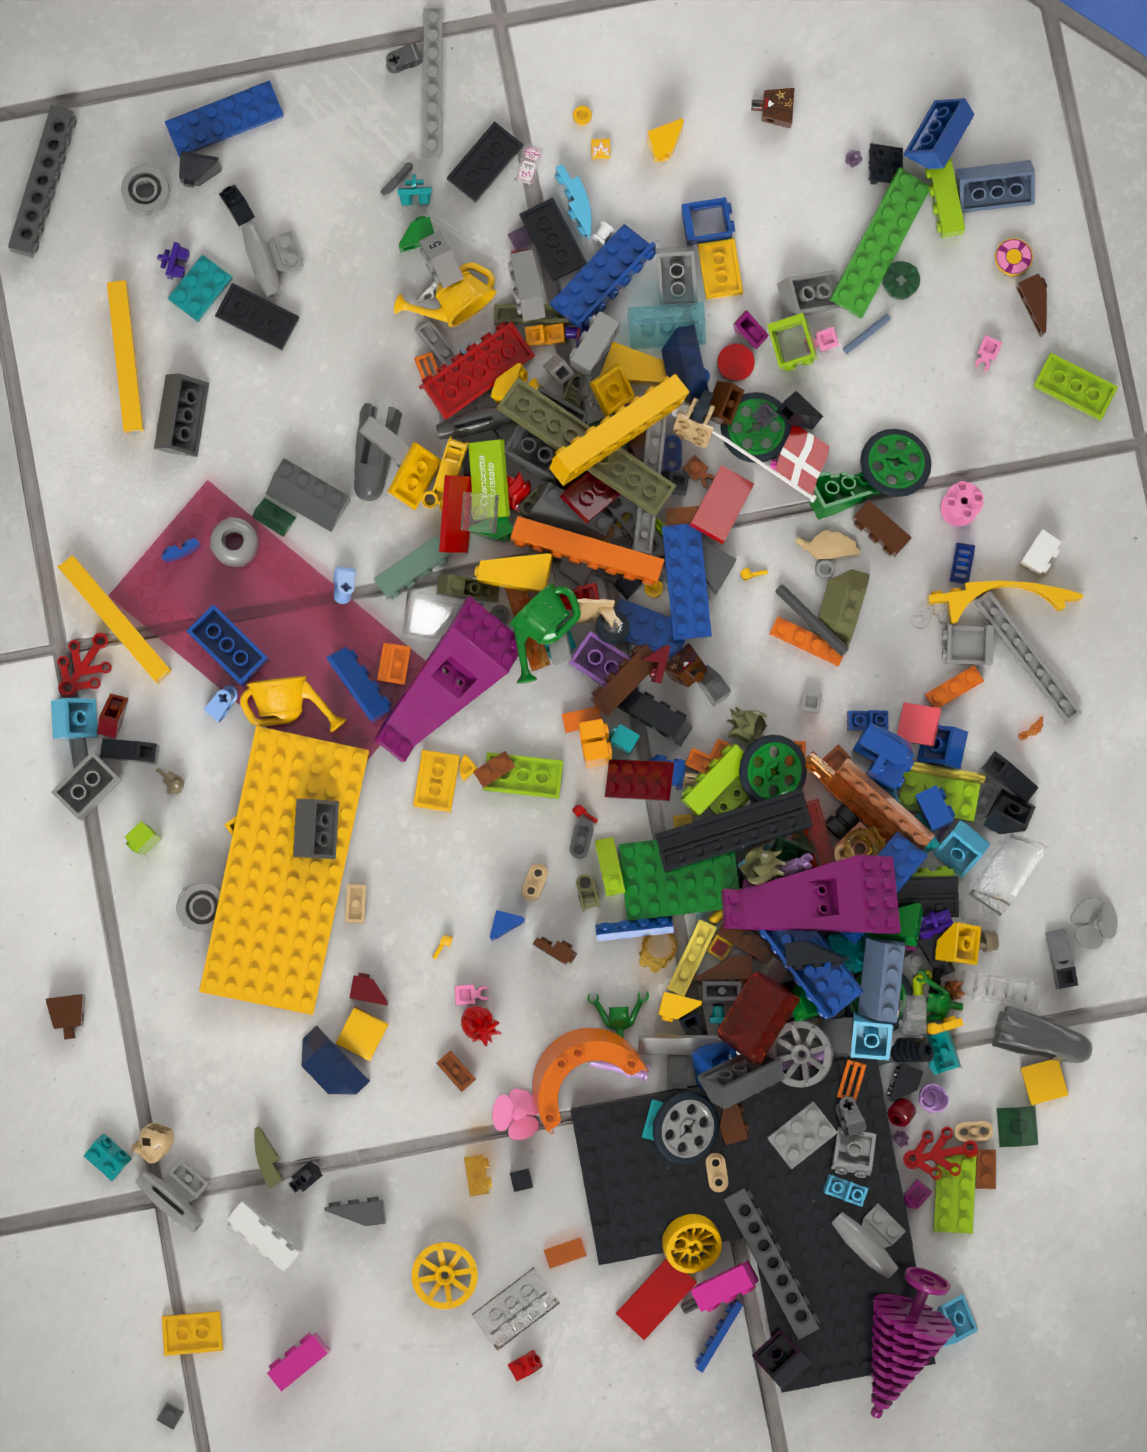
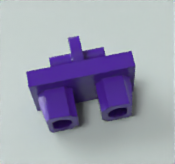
M174 242L171 254L168 249H165L163 255L158 254L157 259L162 261L160 268L165 269L167 265L165 273L167 279L173 280L174 277L184 278L186 268L177 265L178 259L188 261L190 251L181 247L180 243Z
M949 909L938 913L931 911L930 915L922 917L921 938L928 939L934 934L947 931L953 924Z

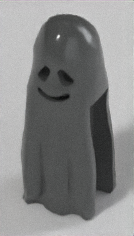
M365 403L359 413L354 469V491L357 497L368 502L378 499L383 493L392 459L381 450L379 466L367 464L371 442L359 430L369 416L376 419L377 407L372 406L371 403ZM389 406L385 427L397 435L402 413L395 407Z
M1005 1006L1004 1012H999L992 1047H998L1018 1054L1039 1056L1071 1063L1087 1061L1092 1054L1093 1047L1091 1041L1086 1036L1065 1026L1051 1023L1037 1015L1011 1006Z

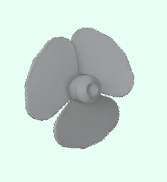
M1092 897L1083 900L1075 907L1070 919L1074 925H1083L1075 930V939L1080 945L1088 949L1099 948L1102 945L1103 937L1101 933L1109 939L1113 938L1116 934V914L1109 903L1101 904L1098 898Z

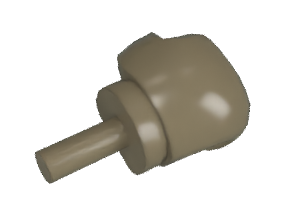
M158 767L156 771L164 777L163 783L167 785V793L172 795L181 793L184 788V779L171 771L166 773Z

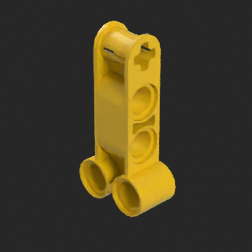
M450 436L434 487L425 492L421 497L424 507L434 508L436 505H439L442 511L445 475L459 476L469 442L463 443L452 439ZM428 494L434 495L435 503L432 504L427 501Z

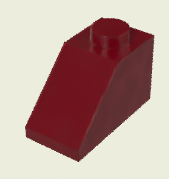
M110 693L99 716L97 734L116 739L122 726L129 698Z
M359 973L358 976H353L350 999L388 1006V1000L374 979H370L369 974Z

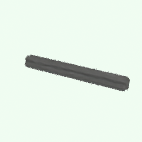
M780 585L776 589V594L840 656L847 653L849 648L784 585Z

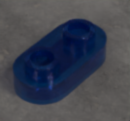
M668 435L665 437L663 468L664 470L678 472L682 466V442L678 436ZM674 443L676 446L672 449L669 448L668 444ZM674 461L676 466L670 467L669 462Z

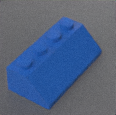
M965 98L934 100L903 153L904 156L927 169L944 168L975 115Z
M345 647L326 657L372 724L391 712L389 707L392 704L386 696L382 697L378 691L381 689L376 681L373 680L371 682L367 677L370 673L364 665L360 666L356 660L359 658L353 649L349 651Z

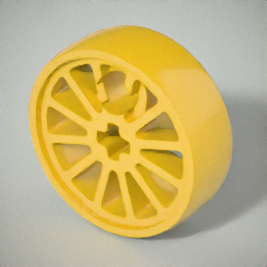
M687 1214L678 1217L668 1225L663 1234L662 1248L666 1259L675 1269L684 1273H697L715 1263L721 1253L722 1240L716 1225L709 1218L699 1214ZM702 1251L705 1252L704 1255L699 1256ZM687 1253L686 1260H682V1258ZM692 1256H697L696 1259L691 1260Z

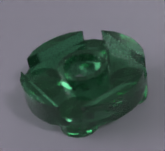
M905 261L891 263L883 276L882 286L890 297L897 300H905L918 290L920 274L917 267ZM903 276L906 282H903V285H899V281H896V278Z

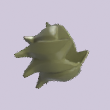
M735 707L736 711L730 709L733 719H728L727 722L733 724L734 727L729 732L728 738L734 736L742 741L753 743L756 739L763 737L760 734L768 726L763 718H767L766 714L758 710L743 711L738 707Z
M761 843L746 854L745 864L740 865L739 868L747 876V880L754 885H760L770 879H779L777 875L784 876V873L780 871L781 867L779 865L786 866L785 862L776 858L782 850L771 851V848L763 850L764 844Z

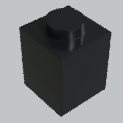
M529 1168L510 1172L514 1192L533 1188Z

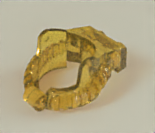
M875 826L868 830L865 828L861 831L854 830L845 837V852L843 854L846 858L854 856L850 850L853 838H859L867 844L868 855L870 856L878 855L880 849L886 846V842L880 836L879 830Z
M665 934L669 936L672 942V949L663 958L652 956L648 950L647 944L653 935L644 936L643 942H641L642 950L639 952V965L644 968L646 966L649 967L653 973H659L661 968H665L667 962H670L675 957V954H677L678 941H676L677 938L674 934Z

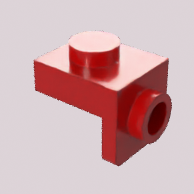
M534 1350L507 1364L517 1382L543 1367L540 1357Z

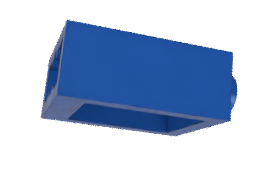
M726 197L681 204L687 245L732 238V232H735L734 221H730L729 214H732L731 203H727ZM721 207L726 232L695 237L691 212Z

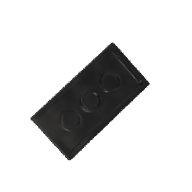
M494 121L448 175L447 181L476 203L524 147V144Z
M553 197L519 214L553 282L587 264Z
M234 283L231 284L215 314L216 318L283 351L300 319L298 315Z

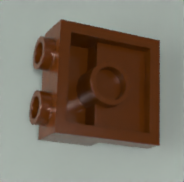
M543 936L541 939H535L533 946L565 965L568 962L572 964L577 956V953L572 950L573 946L564 940L562 942L557 941L555 946L552 947V942Z

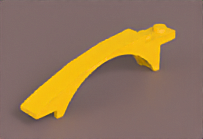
M983 581L965 583L963 585L964 591H961V588L950 589L949 593H942V590L933 591L926 598L927 605L946 603L949 624L955 625L969 603L978 596L994 589L1019 588L1033 592L1049 602L1056 611H1063L1066 608V602L1081 601L1083 594L1030 582Z

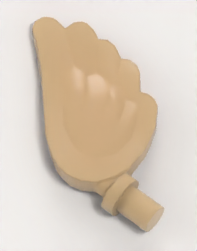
M829 530L820 532L811 542L805 541L800 536L795 541L796 544L802 547L803 551H809L811 556L817 560L858 556L861 552L856 547V541L849 539L848 536L842 535L840 532L831 533Z

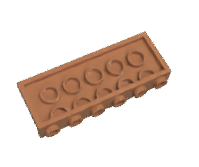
M848 758L824 787L825 790L841 804L848 807L859 820L885 843H888L898 832L923 851L935 836L934 833Z

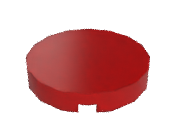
M742 344L728 345L718 355V371L722 377L729 381H743L754 370V355L749 348Z

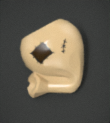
M158 1123L148 1124L140 1131L139 1140L133 1143L131 1147L132 1152L140 1154L149 1164L158 1162L173 1146L175 1139L173 1129Z

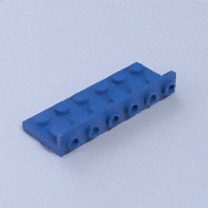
M623 224L550 302V306L580 330H583L586 326L589 327V322L593 315H597L600 311L603 312L607 303L618 296L619 290L630 283L631 277L643 269V264L647 260L653 259L656 254V244L654 242L648 243L627 225Z
M759 930L760 935L771 944V950L782 959L783 966L794 975V981L805 990L808 1000L816 1005V1010L821 1017H825V1019L833 1018L864 992L844 964L831 966V962L824 963V967L813 968L812 964H808L806 969L794 970V966L787 967L785 943L810 940L833 950L819 931Z

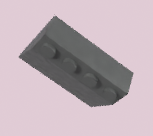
M539 386L537 391L586 423L589 417L588 413ZM518 424L505 446V455L544 481L553 482L555 475L549 467L552 463V458L556 456L555 452L557 450Z

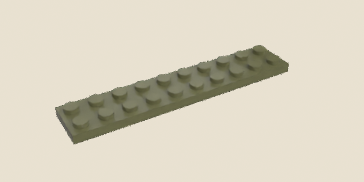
M520 378L515 381L496 408L556 450L562 446L568 447L577 436L583 437L590 428L589 425ZM621 447L586 470L654 517H656L676 488L674 483Z

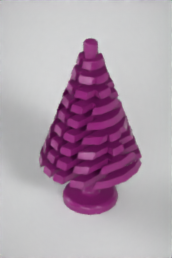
M909 1267L906 1269L905 1279L910 1285L918 1289L914 1299L894 1294H880L874 1297L873 1309L875 1311H873V1321L875 1322H873L872 1330L874 1332L872 1336V1368L874 1372H871L873 1380L871 1382L872 1392H875L871 1394V1403H874L871 1415L874 1418L882 1417L883 1409H889L893 1404L892 1401L898 1399L900 1392H903L916 1378L915 1376L930 1362L932 1357L929 1356H935L947 1340L955 1334L956 1330L954 1326H951L952 1322L945 1318V1315L939 1311H932L934 1308L925 1304L929 1294L943 1296L949 1293L951 1289L950 1283L945 1278L930 1270L919 1267Z

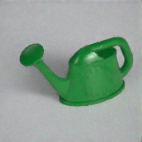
M551 583L539 592L510 622L509 625L514 627L521 666V676L517 680V684H525L537 680L528 669L525 647L527 638L531 637L538 644H552L558 641L579 620L581 615L580 606L576 595L570 588L565 586L555 587L554 583ZM558 594H565L569 598L573 609V615L567 622L565 621L570 616V613L566 610Z

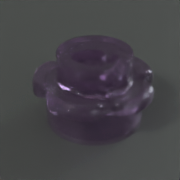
M849 151L845 156V163L850 167L857 166L863 159L861 152Z
M896 1130V1133L892 1135L893 1140L900 1148L905 1145L908 1146V1135L903 1130Z

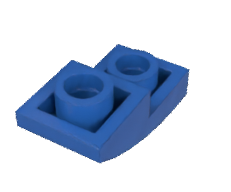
M195 537L192 540L189 538L182 544L183 548L181 550L176 545L173 547L171 545L162 552L161 558L165 563L179 560L201 547V544Z
M887 710L847 711V730L866 731L870 723L889 730Z

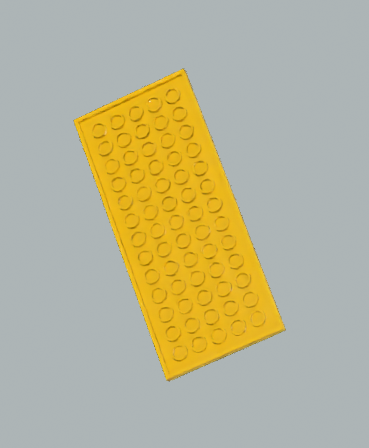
M255 726L199 992L313 1015L369 750ZM296 799L339 801L336 859L293 857Z

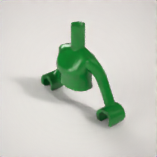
M924 969L917 971L918 973H923L925 977L916 978L918 982H926L936 991L940 992V994L929 992L926 1012L936 1014L921 1019H911V1022L918 1024L917 1027H910L911 1031L919 1030L920 1025L946 1018L950 1009L963 1011V1003L951 1002L949 992L930 979Z
M640 992L638 993V1000L631 1012L630 1018L628 1013L629 1007H609L608 1020L605 1010L598 1001V994L596 993L597 999L594 1002L590 1001L589 994L587 999L595 1005L605 1026L616 1030V1034L624 1038V1030L633 1026L642 1003L649 998V993L647 992V998L644 1000L640 998Z

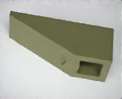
M446 574L440 575L438 578L437 595L466 599V597L471 596L477 601L498 603L499 586L478 583L477 579Z

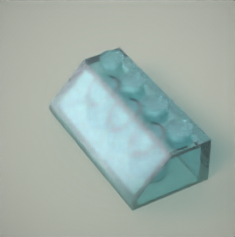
M704 302L628 307L630 348L664 347L676 328L695 324L699 345L706 344Z

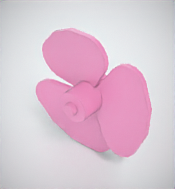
M513 1089L509 1092L508 1096L500 1095L497 1097L492 1109L494 1127L498 1131H504L509 1127L508 1135L513 1140H524L533 1136L539 1128L538 1120L532 1117L538 1114L533 1095L525 1090Z

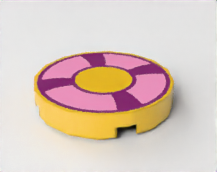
M1017 238L1003 241L998 246L994 256L997 268L1002 273L1011 277L1020 276L1025 273L1033 260L1032 250L1029 245Z

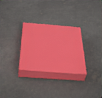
M904 702L897 735L906 739L909 743L934 747L942 709Z

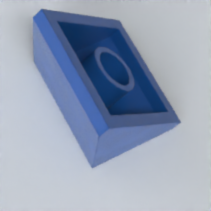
M496 910L490 939L493 942L523 924L525 919L522 916Z

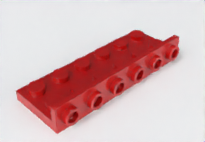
M512 321L507 324L502 322L495 327L496 332L493 334L488 332L480 338L482 342L477 345L474 342L466 348L467 352L465 354H457L451 359V364L448 366L443 364L436 369L437 374L434 376L429 374L421 380L423 384L418 387L420 390L424 389L444 420H447L493 387L496 378L517 363L523 365L535 356Z

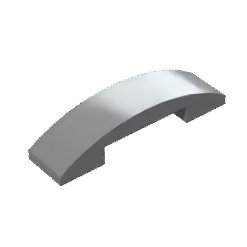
M369 416L359 432L371 443L380 447L400 468L410 447L391 430Z

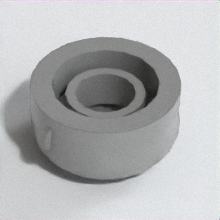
M146 164L137 166L127 172L121 183L123 199L126 205L135 213L150 216L160 212L168 203L170 197L169 184L165 175L155 167ZM151 184L154 186V193L151 197L141 198L138 196L137 191L142 185Z
M229 517L218 523L213 529L210 536V549L215 557L224 565L244 567L256 556L259 549V538L253 526L246 520ZM239 534L243 537V544L240 549L230 550L226 547V539L229 535Z
M195 883L183 887V891L180 893L176 903L177 915L182 925L195 931L204 932L212 930L220 890L207 883ZM198 898H205L209 902V911L204 916H197L193 912V903Z

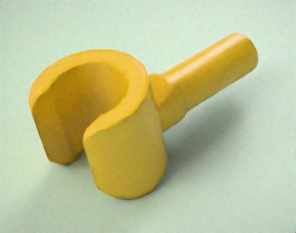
M749 567L740 572L744 581L759 575L768 574L767 570L751 573Z
M444 935L441 938L439 947L432 956L434 959H437L444 945L451 946L453 937Z

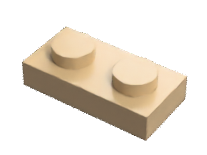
M347 884L345 923L365 924L367 885Z

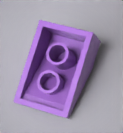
M589 631L572 656L573 660L569 661L568 665L602 686L606 682L604 680L610 672L615 673L619 669L617 665L624 658L628 659L629 656L611 644L602 641L595 633Z

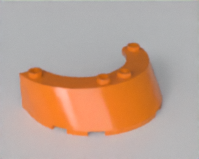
M581 1028L563 1034L545 1049L534 1070L532 1092L536 1109L548 1133L554 1134L555 1131L553 1129L561 1122L558 1106L559 1090L565 1077L577 1066L590 1061H604L616 1065L628 1075H635L642 1070L645 1072L649 1071L638 1052L628 1041L618 1034L605 1029Z

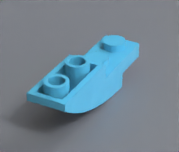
M561 164L556 167V174L554 176L558 184H563L565 187L564 193L568 200H572L568 203L569 210H567L570 218L576 220L581 236L585 235L588 240L591 238L592 220L587 193L579 176L571 179Z

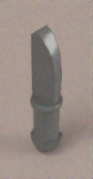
M411 162L405 163L404 167L381 190V194H390L407 173L412 170L413 164Z

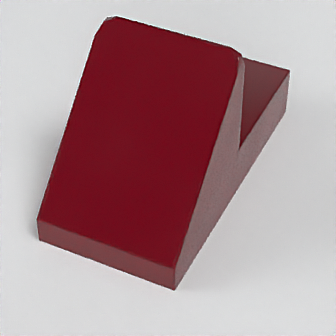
M662 645L641 658V660L655 663L649 673L653 683L662 684L670 646Z

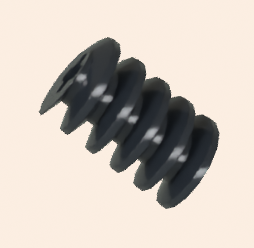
M925 1037L897 1038L890 1050V1056L895 1062H930L934 1054L931 1041Z

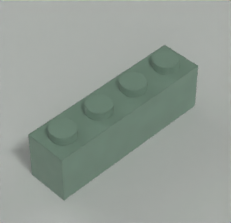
M437 535L373 578L387 600L389 598L392 600L397 598L405 587L408 589L413 587L417 583V579L422 576L423 578L429 576L433 572V568L436 566L442 567L449 561V553L439 552L440 540Z

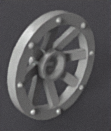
M793 1021L783 1025L774 1033L768 1047V1053L780 1058L782 1062L794 1061L786 1074L782 1071V1082L792 1087L801 1088L817 1084L827 1075L833 1061V1048L829 1037L819 1026L807 1021ZM798 1028L810 1030L804 1044ZM790 1030L794 1036L796 1046L782 1039ZM815 1035H817L823 1045L810 1048ZM778 1044L791 1050V1054L777 1057ZM802 1051L805 1052L804 1057L801 1056ZM824 1051L823 1064L812 1057L813 1054ZM808 1062L819 1069V1072L812 1078L809 1075ZM800 1064L802 1065L803 1073L802 1081L791 1078Z

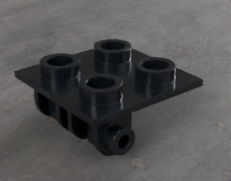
M870 143V149L868 150V153H870V160L868 161V164H870L868 167L870 177L868 180L870 184H878V182L890 183L897 169H903V148Z

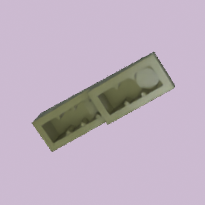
M516 304L494 305L495 325H499L502 322L507 324L511 321L514 325H553L559 323L573 325V323L552 308L550 304H544L545 318L524 322L522 314L518 315Z

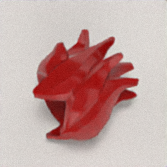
M518 472L515 478L507 475L509 506L511 510H516L517 513L520 511L519 504L531 492L530 479L524 482L521 472Z
M472 1006L464 1010L461 1017V1027L465 1035L472 1039V1042L480 1040L487 1046L488 1040L492 1043V1035L502 1034V1032L495 1029L500 1024L499 1021L493 1018L488 1009Z

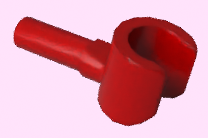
M576 805L572 809L578 818L583 814L595 824L598 822V819L589 814L582 805Z

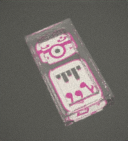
M525 143L514 178L516 181L533 185L543 148Z

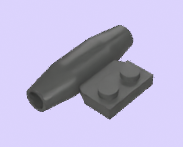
M488 407L452 417L437 424L436 430L440 440L449 439L450 436L452 438H462L463 443L499 440L493 429L513 420L497 410V407Z

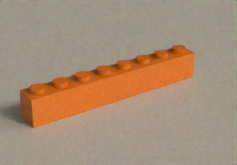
M517 516L510 537L511 542H514V545L524 548L528 546L537 553L545 551L551 553L554 558L561 559V557L569 559V562L575 564L582 562L587 564V567L598 570L599 567L605 569L606 573L612 575L619 573L629 580H635L636 578L649 586H653V584L658 585L664 567V559Z

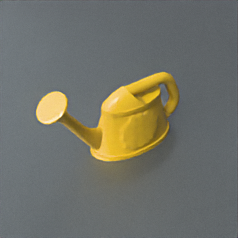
M467 262L459 267L464 279L444 289L440 283L438 284L435 297L439 301L440 308L428 309L410 304L405 301L402 294H399L394 303V314L408 310L448 322L449 327L458 326L475 316L495 297L497 293L493 288L495 277L489 269L474 262ZM468 270H474L486 276L488 279L487 285L471 275Z
M307 676L246 683L249 688L240 697V705L251 724L259 727L293 722L303 711V698L313 701L327 716L331 724L330 732L338 729L347 720L345 717L336 716L305 680ZM249 696H253L260 717H277L257 719L248 705Z

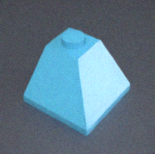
M964 1294L938 1307L937 1311L945 1315V1318L952 1322L951 1326H954L956 1330L955 1334L947 1340L944 1346L957 1343L978 1331Z

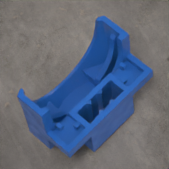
M872 723L869 724L866 731L862 732L853 748L854 752L872 761L866 774L877 784L891 792L902 786L905 780L903 774L905 772L908 773L915 762L912 760L914 754L911 745L906 739Z

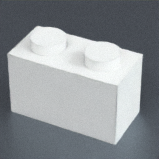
M1042 529L1019 564L1037 576L1042 572L1046 573L1051 566L1049 563L1051 557L1056 558L1062 549L1059 547L1061 541Z

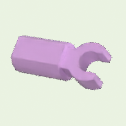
M806 853L801 858H794L785 862L786 866L781 865L780 871L786 877L799 873L803 869H810L812 865L809 861L813 860V857Z

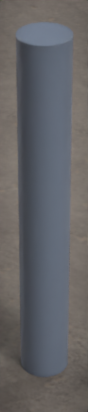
M885 314L842 348L846 354L851 352L891 320L890 316Z

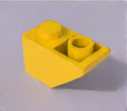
M517 363L496 378L491 397L498 405L518 378L527 382L528 372L521 363Z

